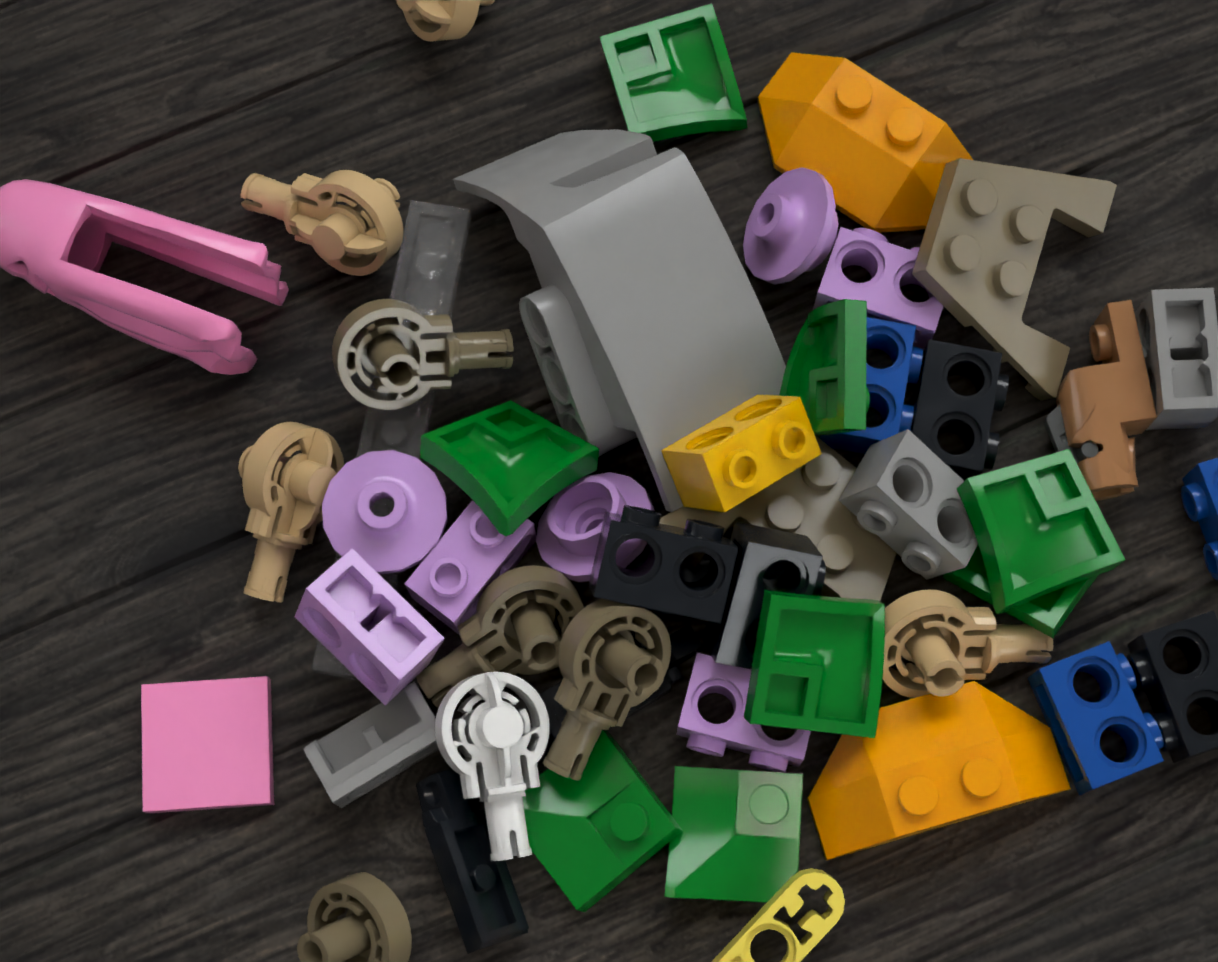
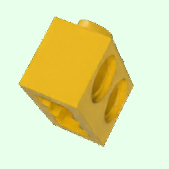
M756 395L661 450L683 506L718 512H727L822 454L801 397Z

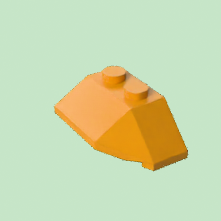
M791 52L758 96L757 102L760 114H762L774 169L783 174L787 171L803 167L822 174L833 187L835 209L861 226L879 233L926 229L945 164L959 158L973 160L945 121L846 58Z
M971 681L963 684L957 692L949 696L941 697L930 693L879 708L875 738L842 734L810 792L807 801L827 861L1057 794L1071 788L1050 727L977 682Z

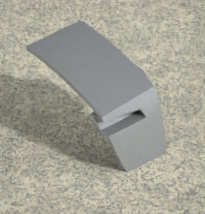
M619 129L578 130L559 133L454 178L453 181L458 191L471 193L500 206L508 216L517 240L529 251L542 289L522 297L519 302V309L561 427L598 447L599 456L638 437L666 511L673 512L683 507L661 450L756 395L779 396L786 369L783 357L747 274L685 153L674 147L657 155L652 138L642 133Z

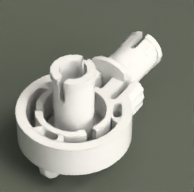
M504 672L477 674L457 683L443 698L435 720V737L439 751L446 763L456 773L460 774L463 798L480 797V802H484L491 847V861L513 859V856L520 858L532 855L522 797L526 796L525 790L527 788L540 787L537 762L541 759L546 749L550 731L548 712L538 692L522 678ZM504 687L513 690L526 704L531 716V728L526 709L517 710L513 705H516L519 700L513 695L504 692ZM469 692L472 696L467 698L457 710L465 714L461 719L453 720V736L455 740L453 741L451 730L453 714L459 701ZM482 699L485 701L472 710L475 703ZM457 748H459V750L465 756V760L461 757Z

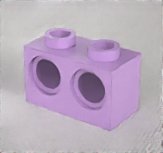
M840 227L817 292L813 310L822 305L843 299L867 301V317L915 325L916 331L913 346L925 349L928 340L932 339L944 306L912 275L920 247H913L909 250L888 243L885 236L874 230L855 228L852 231ZM850 265H858L865 268L870 273L872 279L868 282L856 283L846 278L842 269ZM907 284L918 285L927 292L929 300L920 303L912 302L904 297L900 287Z
M472 500L404 583L409 594L416 602L459 634L457 626L476 614L478 601L486 587L498 576L514 569L536 542L534 523L526 519L513 534L505 537L497 531L480 507Z
M353 548L305 589L294 616L385 706L430 664L445 639Z
M697 652L676 734L688 738L686 747L700 753L718 757L724 756L725 748L750 754L748 764L772 772L786 773L788 764L799 767L804 760L811 731L795 729L792 737L782 741L769 738L763 732L761 725L750 724L744 719L751 669L715 663L712 656ZM710 693H720L731 701L734 714L725 723H709L703 719L698 711L700 699Z

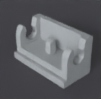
M414 681L399 692L386 706L383 703L378 704L320 740H315L305 746L303 750L332 803L343 808L439 750L435 737L436 717Z

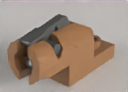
M1132 300L1106 304L1095 320L1094 325L1090 327L1089 332L1093 358L1096 362L1102 361L1103 364L1070 370L1060 383L1056 396L1057 407L1044 420V425L1055 453L1070 449L1096 501L1122 496L1133 492L1134 487H1139L1136 476L1135 437L1128 438V436L1142 434L1157 418Z

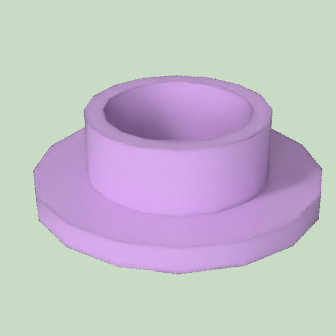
M803 167L787 171L770 183L756 201L746 224L743 241L745 263L755 277L774 285L790 282L803 272L811 271L817 267L830 253L837 238L839 223L837 212L835 211L833 187L822 174Z
M395 450L367 452L347 462L330 480L322 502L323 528L335 552L342 557L353 548L378 574L403 572L421 563L442 538L448 521L446 494L435 472L417 457ZM387 498L394 502L393 511L389 515L378 517L372 513V507L376 501Z
M608 472L582 477L554 495L538 522L536 543L542 560L549 568L561 572L570 580L577 582L589 581L605 511L622 515L624 505L655 511L645 488L629 476ZM634 538L622 543L616 553V564L626 568L642 553L647 542Z

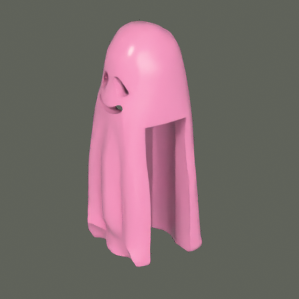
M23 179L14 180L0 187V268L11 275L23 278L43 294L49 293L119 332L158 349L186 358L212 373L234 375L247 373L254 367L257 358L251 349L240 346L242 333L233 321L152 290L98 272L111 243L115 242L217 283L282 306L289 289L286 282L279 281L281 266L267 260L268 251L263 243L248 241L123 202L52 183Z

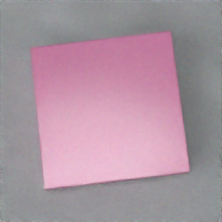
M268 676L141 685L143 812L163 813L274 805L271 679Z

